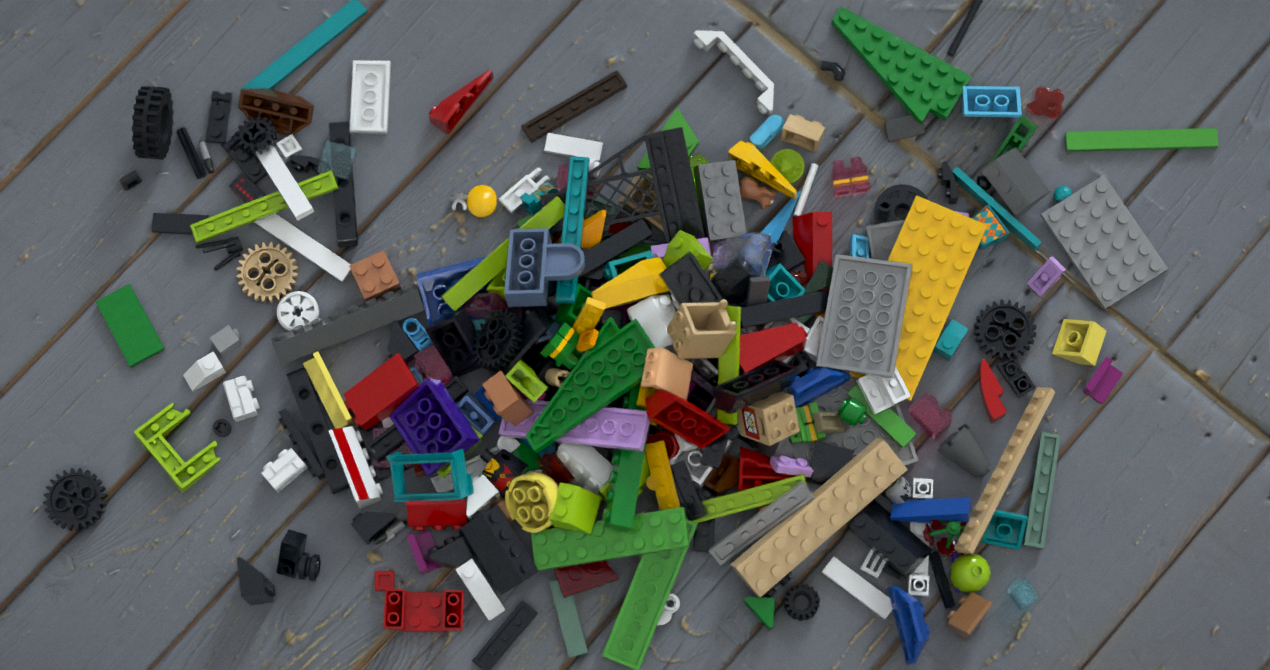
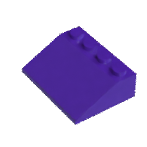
M427 378L389 416L413 454L449 453L459 449H463L465 454L480 440L440 380ZM450 462L420 464L427 475L431 476L450 464Z

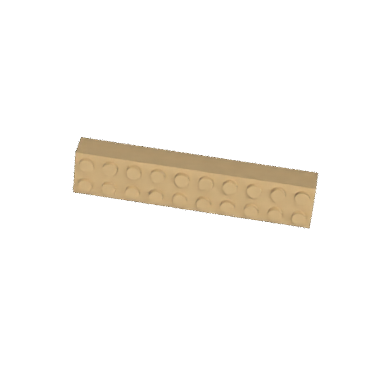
M876 438L813 493L815 498L773 527L730 565L758 597L763 596L908 469L885 440Z

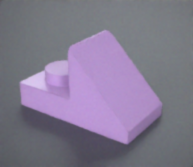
M1052 256L1027 284L1041 297L1060 279V276L1066 269Z

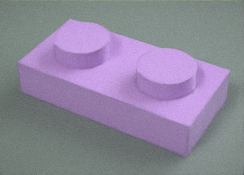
M772 456L769 462L776 473L797 476L804 474L805 477H811L813 472L808 462L802 458L791 459L786 456Z

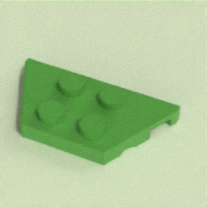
M676 108L661 131L683 127L688 156L690 157L699 141L680 110ZM647 152L637 166L639 170L650 168Z

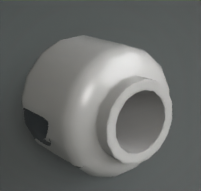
M900 476L884 492L892 502L900 504L912 499L913 487L905 478Z

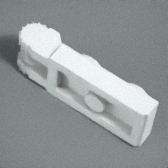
M540 167L523 177L499 198V201L511 214L523 205L520 196L524 193L530 195L542 183L550 180L548 176H544L537 183L533 181L541 174L542 169Z

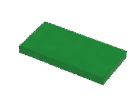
M130 284L96 301L131 368L165 350Z

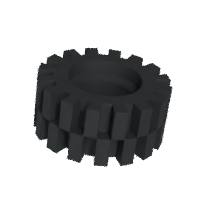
M808 584L792 586L784 598V608L787 614L792 616L794 620L798 619V621H806L812 618L819 608L820 599L817 591L815 592L812 586L809 587ZM798 595H804L809 599V606L806 609L800 610L794 605V599Z

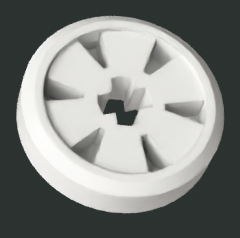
M302 291L287 294L280 300L277 307L278 321L288 332L298 325L305 326L310 324L312 320L319 318L320 314L316 300L310 294ZM299 308V310L303 309V311L301 312V316L297 317V315H293L296 313L295 309Z

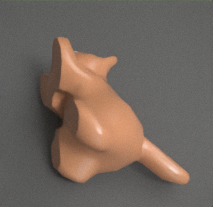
M751 176L740 180L741 199L757 200L761 204L762 210L774 203L773 197L778 195L776 191L766 186L760 187L758 180Z

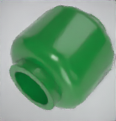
M855 398L845 399L838 409L840 413L839 418L852 427L858 423L862 425L868 416L865 414L866 406Z

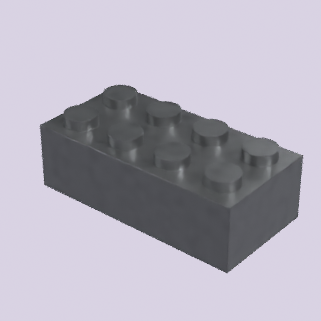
M735 160L701 164L693 167L705 238L708 237V242L746 236Z

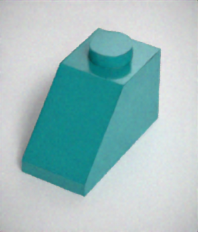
M952 319L935 345L933 352L950 361L969 329Z

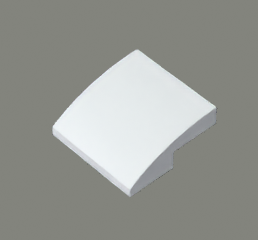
M896 367L894 378L866 375L856 380L873 415L911 397Z

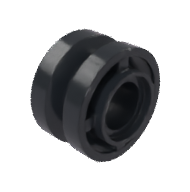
M303 552L298 564L300 580H305L306 577H309L310 581H316L321 568L319 554H314L310 557L309 553Z

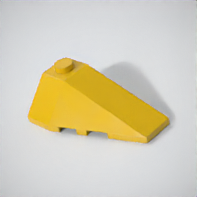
M740 141L728 151L729 160H735L738 170L794 200L797 199V190L756 149L754 144Z
M660 257L642 260L591 292L592 299L606 303L605 309L642 301L652 295L669 294L671 292L659 276L667 267Z

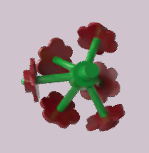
M931 519V528L928 523L925 524L923 537L926 542H930L931 546L934 543L933 536L946 532L949 534L948 538L943 537L936 543L940 554L952 556L953 553L958 552L954 549L956 542L952 538L956 535L958 537L961 536L967 522H960L959 524L958 521Z

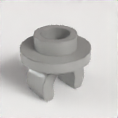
M462 191L453 192L452 196L449 197V201H453V211H456L455 205L457 203H462L463 210L466 209L465 199L468 197Z

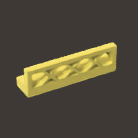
M319 352L313 353L314 358L304 362L303 365L335 429L353 424L354 422Z

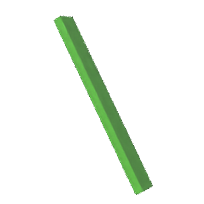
M1217 128L1077 131L1065 133L1066 152L1218 148Z

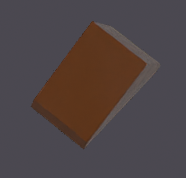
M724 452L719 469L713 468L703 484L716 492L738 486L740 460Z

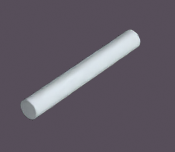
M812 163L793 214L795 217L802 214L818 169L817 164Z

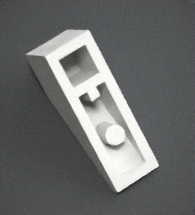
M472 559L455 569L489 621L506 611Z

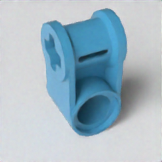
M409 318L404 322V333L417 351L424 355V351L431 345H434L426 330L416 319ZM410 325L417 326V330L412 333L408 332L407 328Z

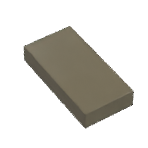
M814 413L813 418L817 433L844 432L845 427L843 421L839 418L840 413Z

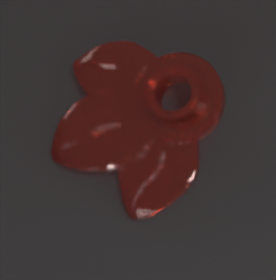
M1039 87L1035 91L1036 101L1027 104L1028 109L1036 115L1045 114L1047 117L1054 119L1062 113L1061 104L1064 101V95L1060 89H1055L1051 92L1047 88Z

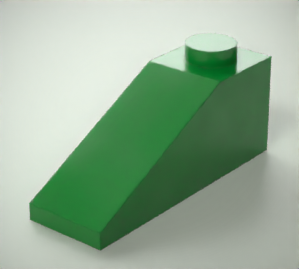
M1025 116L1020 117L990 163L1015 147L1021 153L1039 126Z

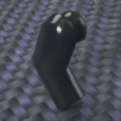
M822 61L821 70L832 71L836 81L844 79L845 70L838 63Z

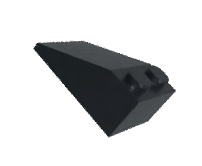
M465 308L434 321L426 329L428 336L453 378L456 375L460 377L482 368V366L478 365V361H475L476 355L473 354L476 348H473V345L477 343L474 340L477 334Z

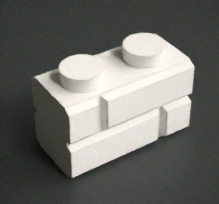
M241 376L223 382L231 412L236 422L258 415L257 409L260 407L257 398L252 396L251 391H254L251 380H247L246 376Z
M292 448L289 450L284 449L279 453V458L274 463L271 461L263 467L264 471L261 474L277 493L308 468Z

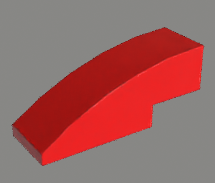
M983 359L979 365V389L985 411L991 423H994L1007 414L1005 407L999 399L1004 391L986 360Z

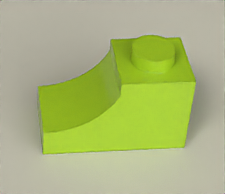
M521 359L505 376L534 403L548 388L537 377L535 371Z

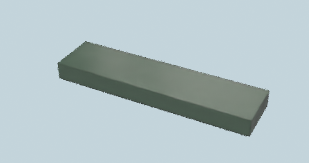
M558 581L549 582L569 658L588 654L573 595L564 598Z

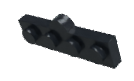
M726 424L730 426V430L704 448L700 464L719 469L728 440H735L738 436V428L735 425Z

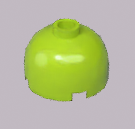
M965 554L959 556L951 565V581L962 592H978L990 580V566L980 555Z

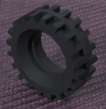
M141 86V89L138 90V95L135 98L136 104L133 107L134 115H132L133 150H135L137 158L164 160L166 153L169 152L174 122L173 100H171L172 94L170 89Z

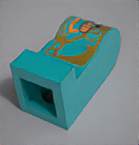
M544 182L530 195L524 193L520 198L526 211L534 216L542 209L540 195L559 191L550 183Z

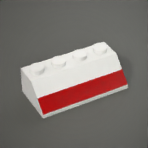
M353 426L329 430L359 508L362 509L382 501L380 495L383 494L380 483L376 484L373 477L376 476L373 466H369L367 463V459L370 458L366 448L362 449L360 445L363 439L359 430L355 431Z

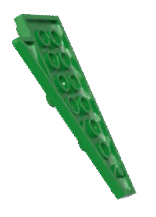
M843 7L839 8L832 19L831 24L920 125H922L929 112L945 121L947 120L962 95L963 86H967L970 82L971 75Z
M612 317L608 318L599 331L595 346L584 352L525 436L536 454L642 382L647 350L656 347L637 319H634L620 329Z

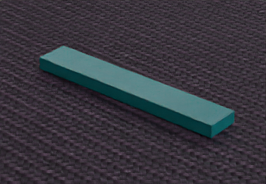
M956 167L952 171L956 183L983 207L989 204L1002 223L1032 251L1035 252L1039 248L1041 241L960 168Z

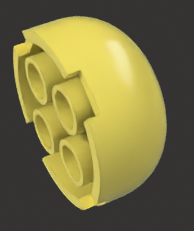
M539 472L525 473L512 480L509 489L505 493L506 508L510 513L511 519H515L523 527V530L536 533L553 525L550 521V515L555 506L559 488L555 481Z

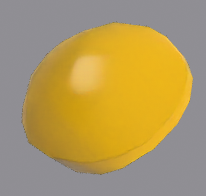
M479 185L472 188L467 196L469 211L478 218L491 216L496 210L497 197L494 190L487 185Z

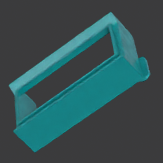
M463 449L449 453L402 455L401 452H396L386 456L390 462L394 502L460 500L474 493L472 476L467 474ZM450 462L454 492L407 494L404 464Z

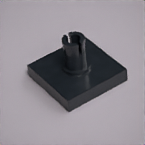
M787 230L782 232L779 240L776 241L777 244L773 243V252L765 269L767 271L781 263L790 272L806 263L805 258Z

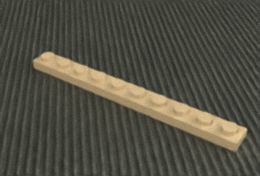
M1037 387L1023 416L1017 424L1004 453L975 506L969 522H967L954 548L959 553H974L1055 394L1052 388Z

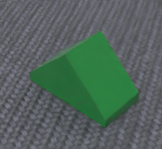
M745 597L743 603L769 631L773 629L774 598Z

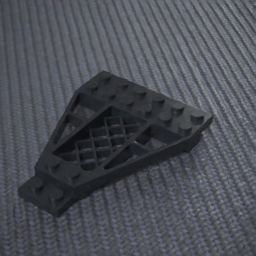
M683 127L645 134L588 172V176H590L615 158H619L620 175L587 182V188L596 195L591 203L587 200L585 202L589 206L584 213V220L589 218L586 216V213L590 207L598 212L601 211V209L593 205L597 196H600L607 201L603 208L604 210L609 203L619 209L614 217L606 213V217L609 219L605 220L604 226L625 221H631L634 224L636 219L661 215L666 242L646 239L642 243L653 245L668 244L679 230L693 235L696 239L705 238ZM641 141H645L650 168L627 173L624 168L622 154ZM650 173H652L653 179H651L650 177H648V176L645 175V174H650ZM640 176L636 184L627 179ZM642 177L652 182L647 192L637 186ZM621 180L617 188L608 183ZM623 181L633 186L628 195L619 190ZM603 183L599 191L590 187L591 185ZM605 184L615 190L610 199L600 193ZM653 185L655 186L657 198L648 193ZM567 186L559 192L540 195L542 208L556 196L565 204ZM635 188L645 194L640 202L630 197ZM616 192L626 197L621 207L611 201ZM646 196L656 201L651 210L641 204ZM628 199L637 205L632 214L622 208ZM657 203H658L659 209H658V210H654L655 206H656ZM639 207H641L642 209H644L645 211H647V212L635 214V212L637 211V209H638ZM620 211L628 215L616 218ZM564 217L549 229V233L563 230ZM608 231L602 232V235L609 237L617 234Z

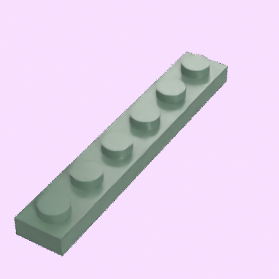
M1041 432L1023 544L1025 547L1044 549L1061 435Z

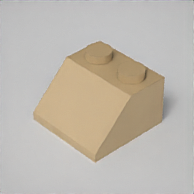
M790 114L783 126L781 140L817 153L825 133V127L819 122H810L800 115L793 116Z

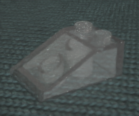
M750 232L717 240L712 256L714 260L710 263L708 273L716 274L740 253L761 277H765L773 250L770 234Z

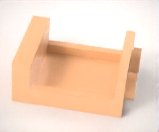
M662 347L648 349L641 386L654 387L658 390L675 394L687 401L693 363L685 359H679L678 355Z

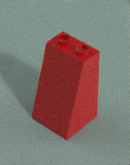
M797 323L740 335L739 374L747 373L773 360L781 362L805 349L806 337H808L805 329L799 327Z
M397 353L343 394L346 398L344 404L349 412L351 410L354 412L353 420L358 427L362 426L366 431L388 418L420 385L408 364Z

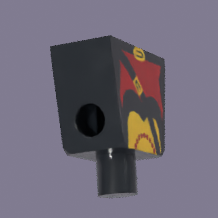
M486 449L480 455V458L487 463V466L482 471V475L499 491L501 497L509 489L512 480L522 475L529 466L505 449H501L496 455Z

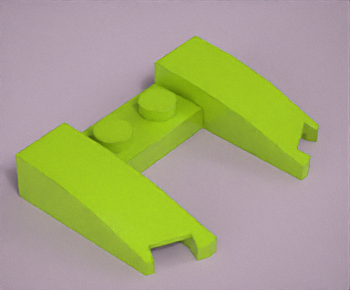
M171 403L136 429L134 436L166 471L177 488L184 493L221 460L220 457H215L214 448H217L216 441H213L186 463L165 440L164 436L178 426L191 412L188 409H185L184 413L173 409L175 404Z

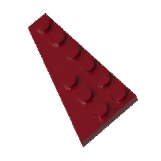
M552 525V526H550V527H548V528H546V529H552V528H558V527H554V526ZM606 560L553 569L564 598L619 580V576L614 573Z

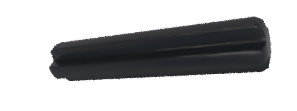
M186 128L178 129L176 133L197 179L205 177L206 172Z
M931 552L929 560L944 607L946 609L955 606V601L939 552Z

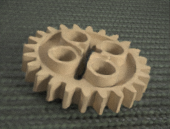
M263 242L262 248L255 244L254 251L250 248L248 249L249 255L242 254L245 261H238L242 265V267H237V271L241 273L236 275L237 279L241 280L238 284L240 287H243L242 291L244 293L248 292L249 298L254 296L256 302L261 298L264 304L267 299L273 303L275 297L280 301V295L286 296L287 290L293 291L291 285H297L296 281L293 280V278H299V275L295 273L299 268L298 266H293L297 261L296 259H291L293 257L291 252L287 254L288 250L286 247L281 250V245L277 244L274 248L272 242L267 247ZM264 257H271L268 263H262ZM279 268H286L284 273L277 274ZM265 271H267V272L271 271V274H270V275H269V274H265L264 272H265ZM252 272H259L256 278H250ZM268 282H273L274 285L272 288H265V285Z

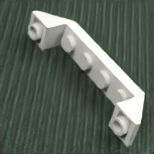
M696 30L694 32V43L699 49L703 48L707 52L718 43V48L731 56L730 60L736 66L739 65L743 69L744 75L749 79L752 78L756 82V87L761 92L765 91L757 98V108L763 115L767 114L770 117L773 113L774 83L723 31Z
M914 478L911 500L933 499V479ZM910 522V531L929 546V542H926L923 537V530H925V524L927 523ZM929 555L907 578L908 594L928 596Z

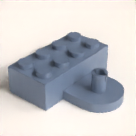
M548 228L510 229L504 291L508 307L547 306L549 281L570 280L580 275L585 268L583 251L574 244H552Z

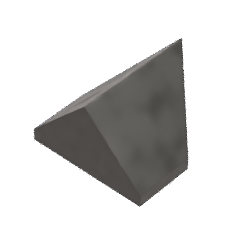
M788 437L771 446L759 443L756 446L757 449L769 458L772 456H786L796 459Z

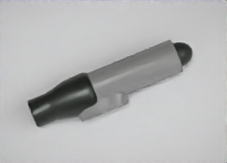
M200 140L198 145L205 167L209 174L214 173L213 162L206 142Z
M401 520L388 530L383 531L373 540L374 543L378 545L381 542L389 541L395 537L397 532L406 527L407 521Z

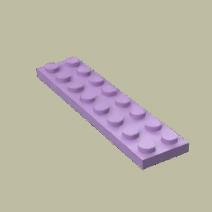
M526 399L534 413L517 426H514L511 422L506 423L502 418L498 434L504 437L526 439L525 436L544 411L549 401L536 400L534 403L532 400ZM604 407L555 442L643 451L651 419L647 418V411Z

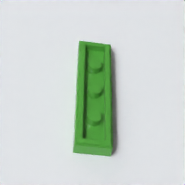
M858 384L847 393L849 398H855L866 406L865 413L902 448L917 435L890 408L873 415Z

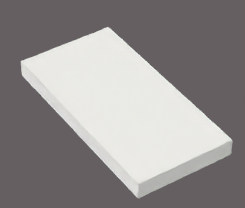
M353 60L350 133L388 134L390 61Z

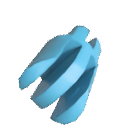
M771 115L750 136V141L756 146V149L762 151L782 131L784 126L782 117Z

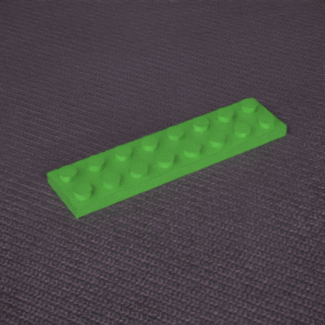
M684 507L634 515L633 527L627 532L604 527L605 521L600 520L595 521L592 534L563 528L545 529L540 532L531 533L534 563L539 571L690 547Z
M687 519L689 541L691 542L697 523ZM688 547L642 555L603 651V657L636 670L640 669Z

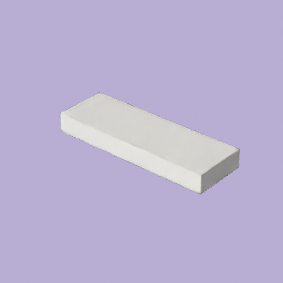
M548 133L544 152L568 157H589V159H596L600 162L603 143Z

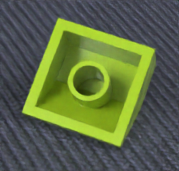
M560 482L550 521L554 527L592 534L602 497L579 486Z

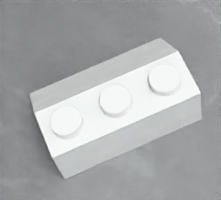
M669 294L652 295L627 309L630 320H638L656 348L662 347L677 355L671 337L667 332V326L676 313Z

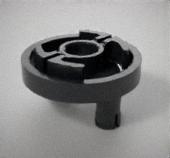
M899 184L891 186L884 190L876 201L874 208L875 223L881 224L901 220L895 215L897 209L905 208L909 212L916 195L927 200L928 198L921 190L911 185Z

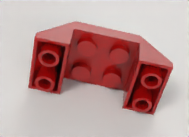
M385 589L383 628L403 632L446 633L462 631L464 591L444 590L443 593L406 592L405 589Z

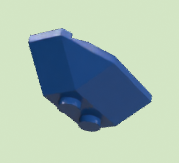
M813 367L806 372L807 375L801 378L797 376L793 383L788 386L786 393L794 396L795 407H803L848 382L851 376L849 373L826 367H819L817 369V367Z
M896 585L887 587L906 664H913L929 639L928 635L930 634L929 626L924 622L923 615H925L924 607L918 599Z

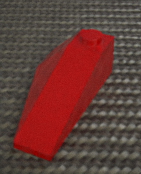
M488 70L441 101L438 106H434L429 112L430 123L449 135L493 80V72Z
M811 212L793 217V238L806 260L804 267L812 291L822 292L830 290L832 279V212Z

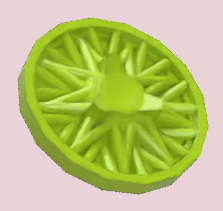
M791 149L780 150L773 156L770 162L790 184L798 181L804 173V159L798 152Z

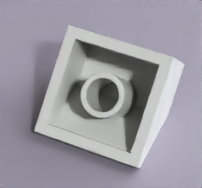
M484 475L476 476L472 479L474 493L467 497L466 511L469 522L489 510L491 504L500 497L499 491Z

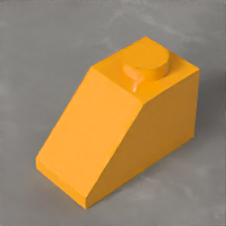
M602 209L584 220L581 248L591 249L600 244L606 210Z

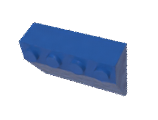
M486 257L417 274L429 326L434 321L454 313L441 296ZM493 279L456 311L465 308L471 320L485 319V317L490 318V313L495 314L496 310L504 309L503 304H499L486 290Z

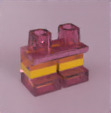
M860 157L850 159V168H844L843 160L833 161L831 178L834 197L851 195L852 192L853 194L870 192L871 184L868 179L866 165H863Z

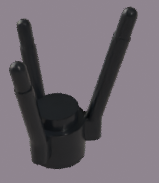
M238 236L196 245L197 249L215 246L203 250V253L223 248L227 249L228 254L232 253L231 256L215 266L214 270H218L232 259L240 256L239 252L243 251Z

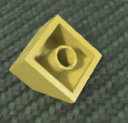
M1064 319L1052 354L1080 365L1095 366L1107 331L1094 321Z

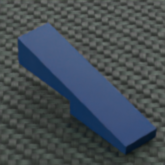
M970 497L909 500L900 504L893 502L890 518L893 521L930 523V519L969 522L971 499Z

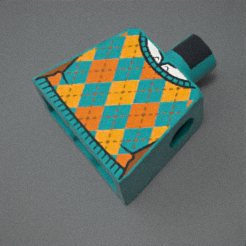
M989 204L973 218L987 225L978 246L980 250L1008 238L1010 232Z

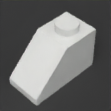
M213 351L197 360L183 376L192 392L222 376L226 371Z

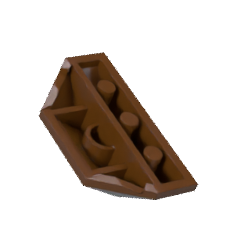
M265 88L241 89L238 108L243 111L249 121L250 117H253L254 120L258 116H260L261 120L266 117L268 122H273L277 133L294 135L312 123L314 105L300 96Z

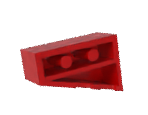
M740 446L738 491L797 475L776 473L769 463L771 458Z

